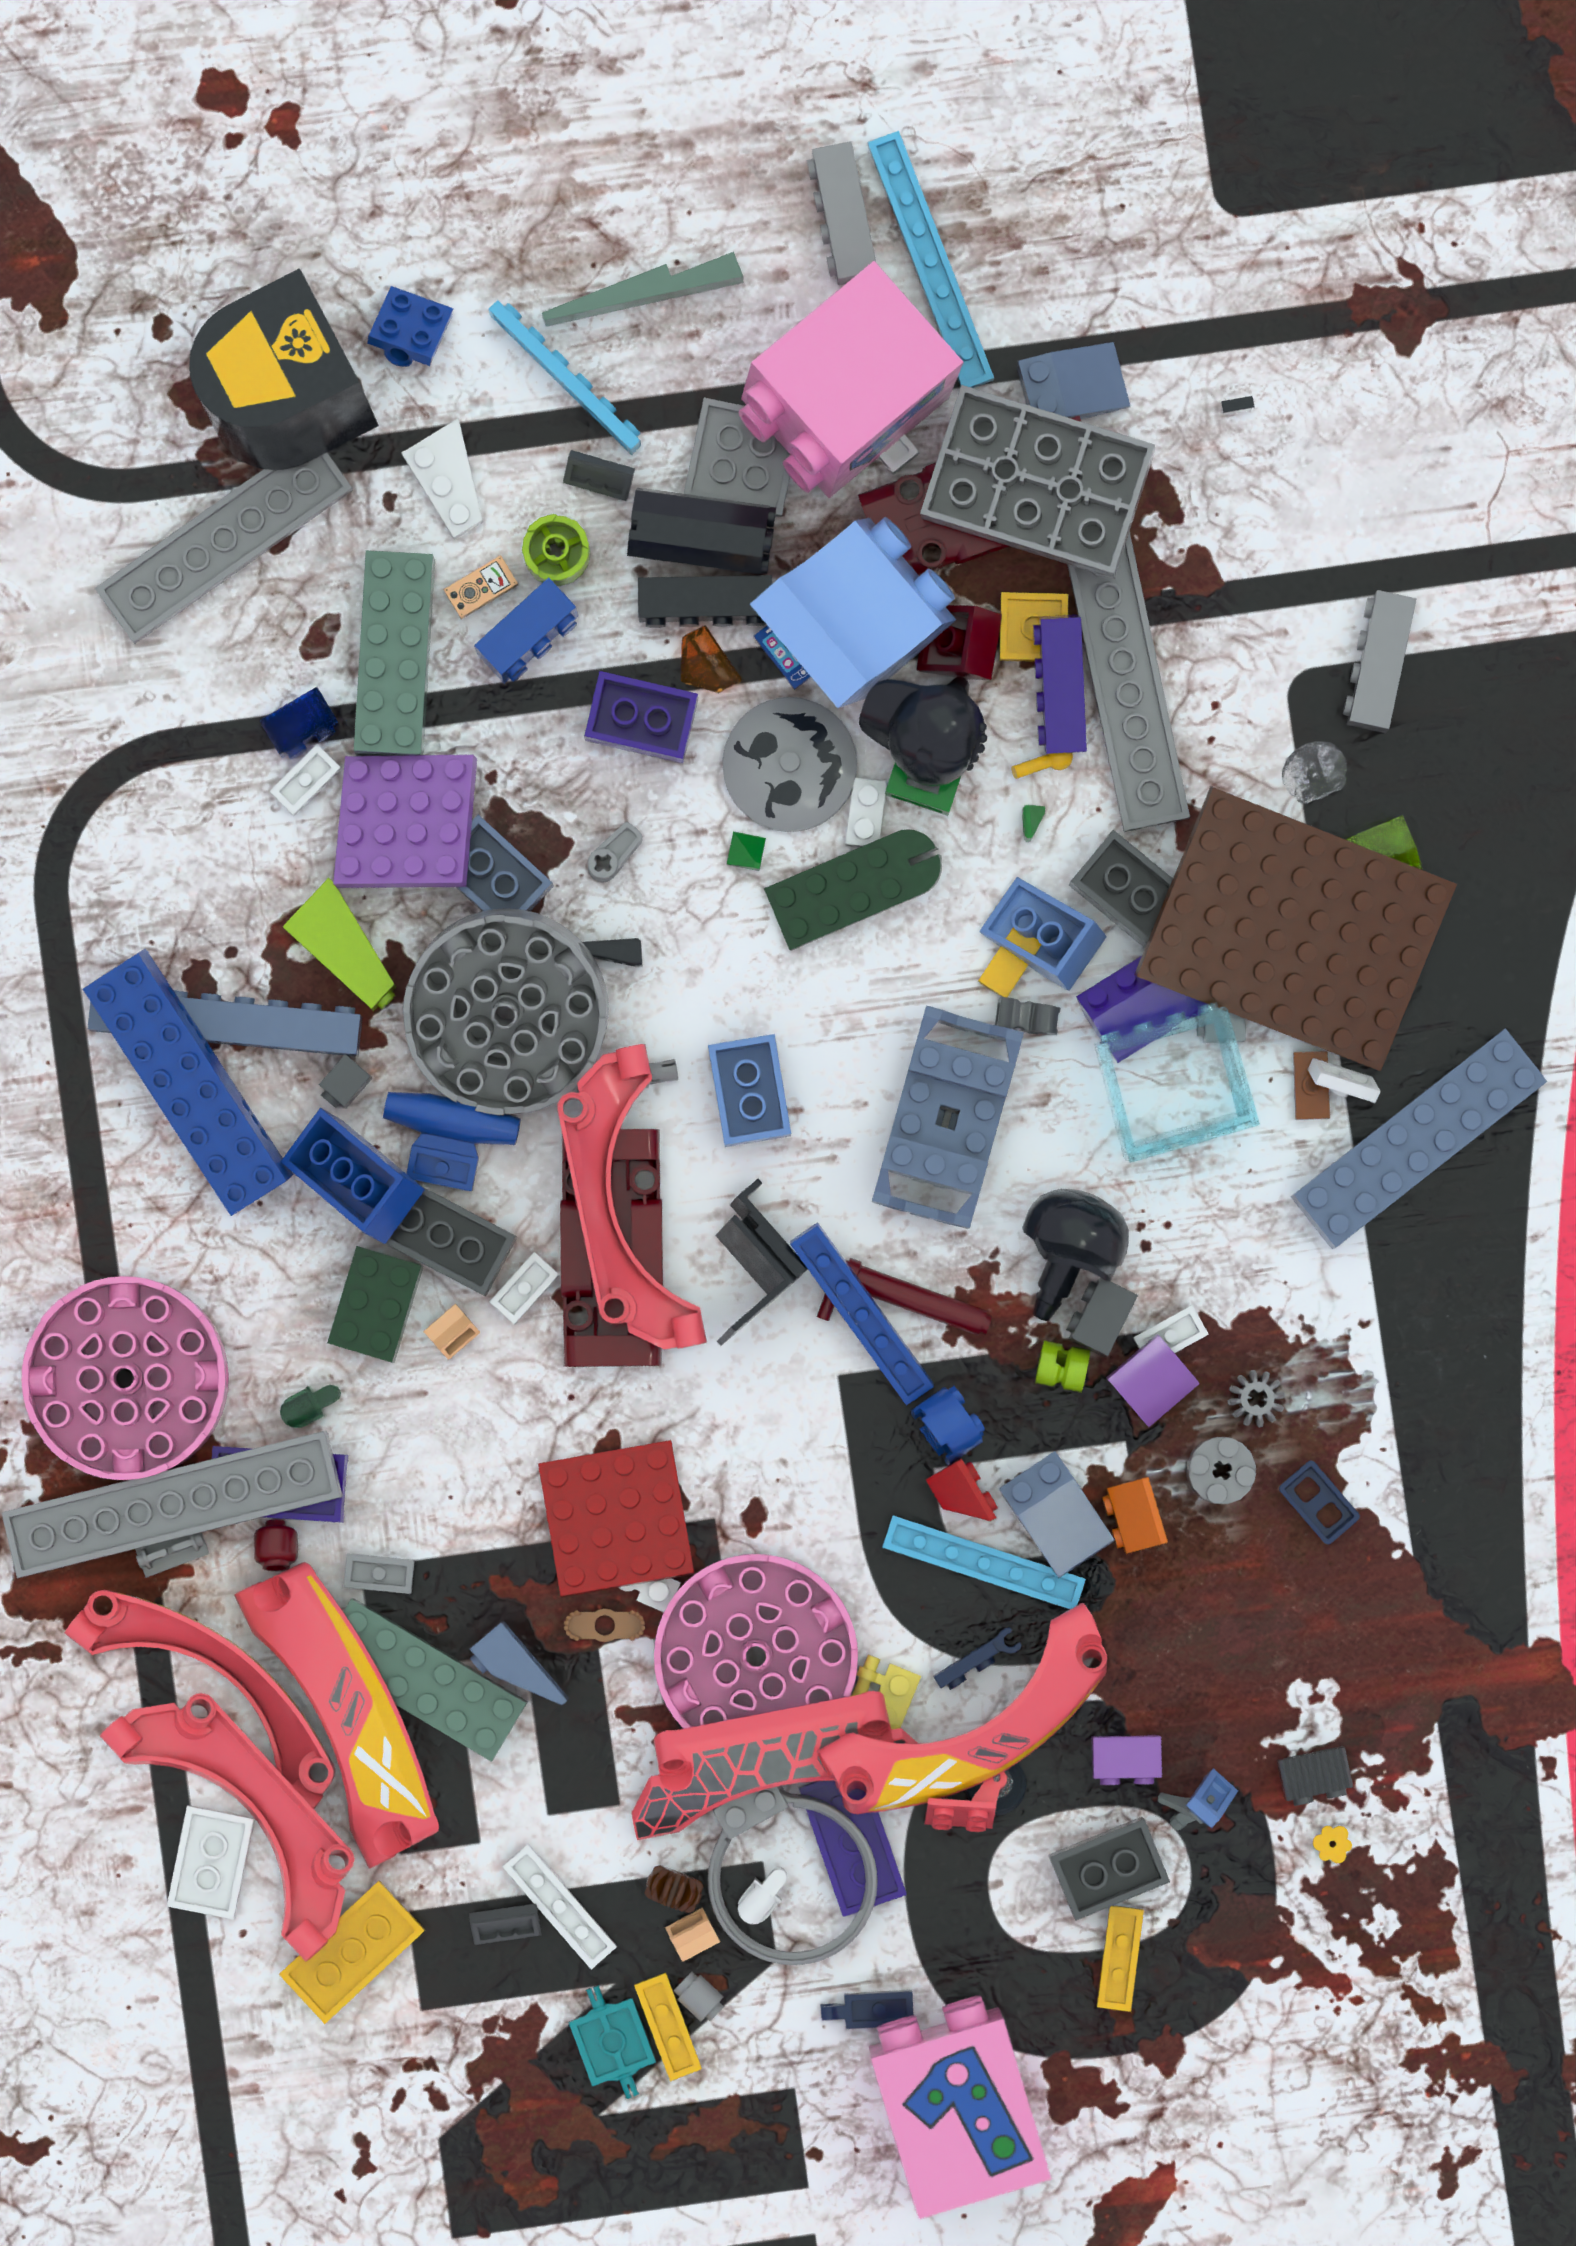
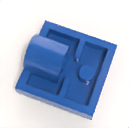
M391 286L368 335L367 344L383 349L386 359L396 366L408 367L412 364L413 360L430 366L452 318L454 308Z

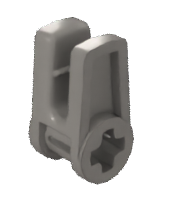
M625 822L591 853L588 859V870L593 879L598 882H607L616 876L642 843L643 836L636 827L629 822ZM609 859L610 871L607 872L604 869L600 872L596 871V860L605 861Z

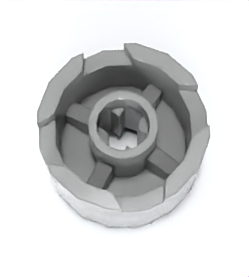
M1214 1437L1201 1442L1192 1450L1187 1462L1186 1477L1190 1488L1199 1498L1212 1504H1229L1240 1500L1250 1491L1256 1477V1464L1252 1453L1243 1443L1229 1437ZM1219 1461L1221 1465L1227 1464L1229 1466V1471L1226 1472L1228 1474L1226 1479H1223L1221 1476L1214 1477L1212 1471L1216 1470L1214 1466L1216 1462Z

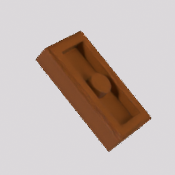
M1328 1051L1293 1053L1295 1120L1330 1119L1329 1088L1315 1084L1307 1070L1313 1058L1328 1063Z

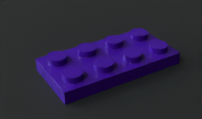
M816 1781L799 1787L801 1795L823 1800L843 1812L854 1822L866 1838L872 1850L877 1869L878 1883L874 1906L906 1896L907 1893L879 1812L862 1814L848 1812L843 1805L842 1795L837 1789L835 1781ZM854 1789L848 1796L853 1800H861L866 1796V1793L861 1789ZM806 1809L842 1916L845 1917L857 1913L863 1901L866 1882L861 1854L851 1836L838 1823L821 1813Z

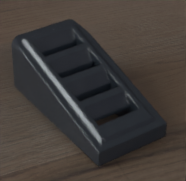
M639 938L582 942L596 959L634 967H643L642 947Z

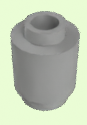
M692 1971L674 1990L679 1996L677 2000L700 2022L705 2017L711 2021L724 2007L720 2003L724 1996L701 1975L696 1976Z

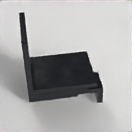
M759 1179L755 1180L730 1203V1206L742 1218V1221L737 1215H734L715 1236L766 1292L767 1296L734 1323L717 1340L720 1346L726 1343L808 1270L796 1252L748 1199L763 1184Z

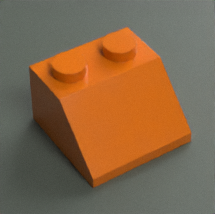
M1149 1477L1139 1478L1106 1488L1107 1496H1103L1102 1500L1107 1516L1114 1515L1117 1528L1111 1530L1117 1549L1123 1547L1124 1552L1127 1554L1168 1543Z

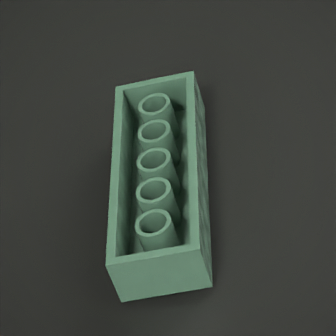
M366 550L354 752L356 756L423 755L435 570L433 554Z
M352 1598L345 1608L344 1614L373 1659L395 1704L492 1762L528 1701L355 1598Z

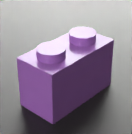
M1091 1736L1092 1777L1100 1779V1785H1120V1778H1134V1784H1154V1778H1162L1161 1736Z

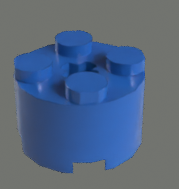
M955 1386L950 1389L943 1387L910 1410L914 1419L920 1416L924 1423L920 1431L938 1456L944 1452L946 1453L945 1462L947 1465H951L982 1443L983 1431L985 1430L976 1414L973 1413L969 1416L962 1405L965 1403V1400Z

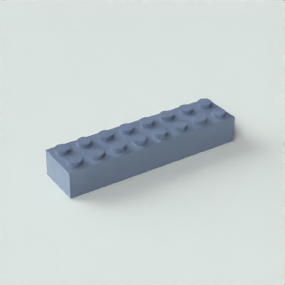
M1505 1028L1299 1189L1291 1198L1330 1248L1335 1249L1539 1089L1547 1080Z

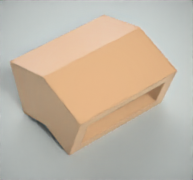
M454 1304L425 1329L424 1333L449 1360L473 1340L480 1331L457 1304Z
M703 1908L665 1927L682 1962L720 1943V1939Z

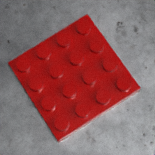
M671 1440L538 1463L561 1598L694 1574Z

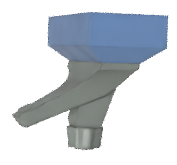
M1213 1768L1204 1777L1191 1798L1160 1793L1158 1802L1179 1811L1170 1819V1824L1176 1830L1183 1829L1188 1823L1195 1820L1212 1828L1220 1820L1238 1790Z

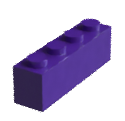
M1081 616L1039 617V625H1033L1034 645H1040L1041 658L1034 660L1035 678L1042 679V692H1036L1037 712H1043L1044 724L1037 726L1038 745L1045 747L1046 754L1087 752Z

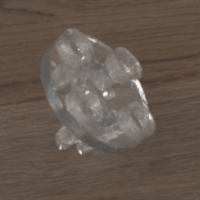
M1315 741L1304 744L1294 750L1289 757L1285 758L1286 761L1282 769V782L1289 794L1302 804L1324 798L1334 791L1341 790L1346 784V758L1340 748L1330 742Z

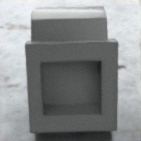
M1000 997L997 1004L995 1025L1010 1029L1020 1028L1023 1032L1029 1034L1057 1035L1058 1014L1061 1008L1031 1001L1023 1003L1018 999Z

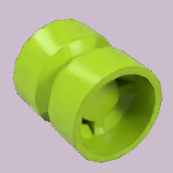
M1044 1340L1035 1383L1051 1387L1061 1383L1065 1390L1082 1393L1090 1350L1074 1346L1069 1350H1064L1062 1344Z

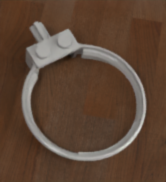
M782 1786L754 1792L713 1809L722 1826V1831L710 1859L708 1892L718 1922L737 1945L748 1953L768 1962L783 1965H804L835 1955L858 1936L866 1925L875 1904L878 1883L877 1869L872 1850L866 1838L854 1822L843 1812L818 1798L787 1793ZM787 1803H793L794 1808H803L821 1813L838 1823L855 1842L865 1869L864 1897L852 1923L831 1942L821 1947L801 1952L775 1950L763 1946L748 1937L729 1915L721 1892V1866L731 1839L789 1807Z

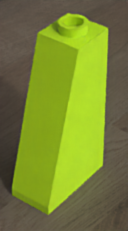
M327 878L286 922L283 928L372 1011H375L377 1007L383 1010L396 996L392 992L396 985L338 888L331 879Z

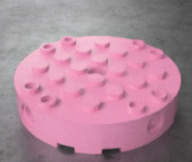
M127 1276L108 1277L89 1282L71 1291L50 1307L40 1319L41 1321L29 1339L22 1365L23 1398L30 1421L43 1439V1442L64 1462L87 1474L112 1480L141 1479L176 1468L191 1458L210 1438L218 1425L226 1404L229 1383L228 1362L221 1338L213 1323L201 1308L187 1296L165 1284L145 1278ZM127 1368L132 1372L134 1379L129 1387L122 1388L117 1384L116 1376L120 1370Z
M744 1554L729 1557L705 1567L685 1582L669 1602L657 1630L654 1648V1668L657 1684L667 1708L675 1720L685 1729L849 1697L857 1674L858 1648L855 1630L844 1604L830 1585L819 1575L807 1567L783 1557L767 1554ZM758 1646L765 1651L766 1659L764 1663L759 1666L749 1664L746 1659V1653L751 1647Z

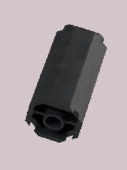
M637 487L631 514L632 521L631 529L629 530L627 556L754 574H767L770 554L764 553H770L772 548L774 529L768 527H774L776 507Z

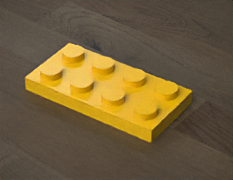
M379 1880L340 1916L336 1933L322 1949L307 1962L299 1955L279 1975L320 2020L326 2024L418 1938L425 1929Z

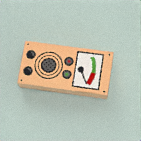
M500 555L443 590L459 617L463 619L518 586V583Z

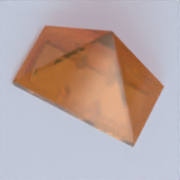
M706 625L682 637L681 682L721 693L742 681Z

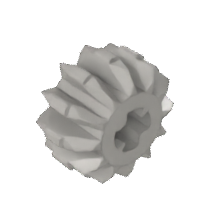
M1251 1370L1249 1372L1251 1383H1248L1243 1375H1239L1237 1380L1243 1388L1240 1389L1236 1386H1230L1229 1388L1230 1392L1239 1395L1238 1398H1232L1227 1401L1228 1405L1239 1404L1240 1406L1232 1415L1234 1418H1237L1245 1412L1246 1416L1243 1420V1425L1249 1426L1252 1417L1255 1416L1256 1426L1263 1427V1414L1269 1422L1273 1423L1276 1418L1271 1413V1408L1278 1412H1282L1284 1409L1282 1405L1274 1403L1275 1399L1285 1398L1284 1392L1273 1393V1389L1280 1385V1381L1275 1380L1269 1386L1266 1384L1270 1376L1269 1372H1264L1260 1382H1258L1256 1371ZM1251 1390L1255 1393L1263 1392L1265 1398L1261 1399V1401H1264L1262 1407L1249 1404L1248 1399L1252 1397L1248 1396Z

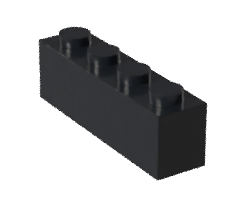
M772 575L638 578L639 622H646V627L649 628L666 627V622H679L680 627L699 626V621H713V626L718 627L732 626L733 621L746 620V625L748 626L766 625L750 604L772 585Z

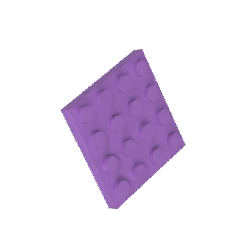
M474 754L345 756L333 884L337 888L466 887L477 758Z

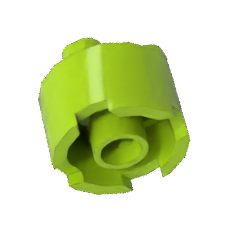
M550 514L537 519L529 526L523 539L522 553L528 571L536 580L543 583L549 577L556 586H563L573 583L584 573L589 563L590 547L586 533L577 521L571 520L566 516ZM552 544H556L558 548L565 547L564 550H561V556L548 555L551 552L550 546Z

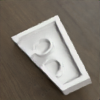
M458 418L402 452V456L454 540L483 523Z

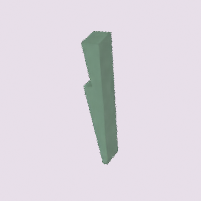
M734 252L672 276L667 264H664L542 312V317L547 327L744 283L743 274Z

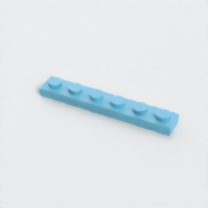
M497 300L488 309L489 315L631 455L641 446L640 439L638 438L641 433L627 419L622 423L614 415L617 411L616 408L604 396L598 399L590 391L593 388L592 384L582 374L578 373L575 376L566 368L569 365L566 358L556 349L551 353L543 345L546 341L545 338L533 326L527 329L519 321L522 316L511 304L507 303L503 306Z
M892 1516L882 1548L1067 1609H1072L1078 1605L1086 1580L1070 1573L1058 1578L1051 1567L896 1516Z

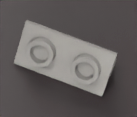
M202 1532L135 1549L138 1564L143 1569L146 1578L209 1554Z

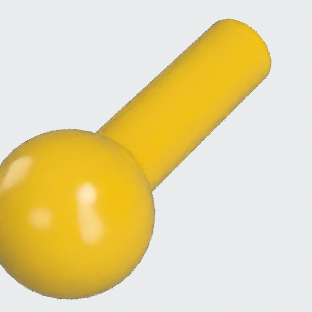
M1072 752L1046 754L1011 767L1014 778L1018 779L1049 767L1055 770H1064L1072 763L1073 754Z

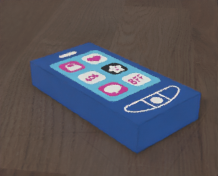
M768 625L753 636L794 690L811 678Z

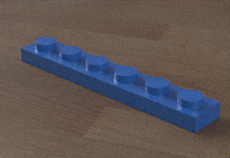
M817 1222L792 1239L790 1245L903 1402L908 1405L934 1387L933 1381Z

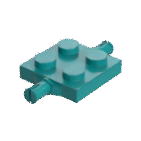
M597 1985L593 1987L597 2000L592 1988L585 1990L593 2009L586 2015L569 2021V2025L592 2086L606 2081L619 2080L625 2098L629 2099L632 2096L627 2084L630 2086L633 2097L639 2095L632 2075L640 2068L656 2063V2059L633 1997L619 2003L605 2004L600 1986Z

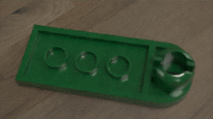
M900 830L764 888L789 950L797 949L929 892L934 888L941 876V855L937 854L914 865H911L909 860L929 851L938 850L934 842L927 835L919 831Z

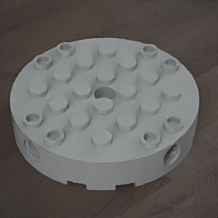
M509 908L481 911L464 917L448 926L433 939L420 956L410 976L404 996L405 1037L409 1050L423 1075L435 1088L452 1101L476 1107L475 1111L494 1115L534 1112L556 1103L563 1095L573 1091L577 1087V1082L592 1068L601 1049L608 1025L609 1007L606 985L600 968L588 948L578 937L560 923L538 913ZM499 1006H507L513 1009L514 1018H501L497 1013V1008Z

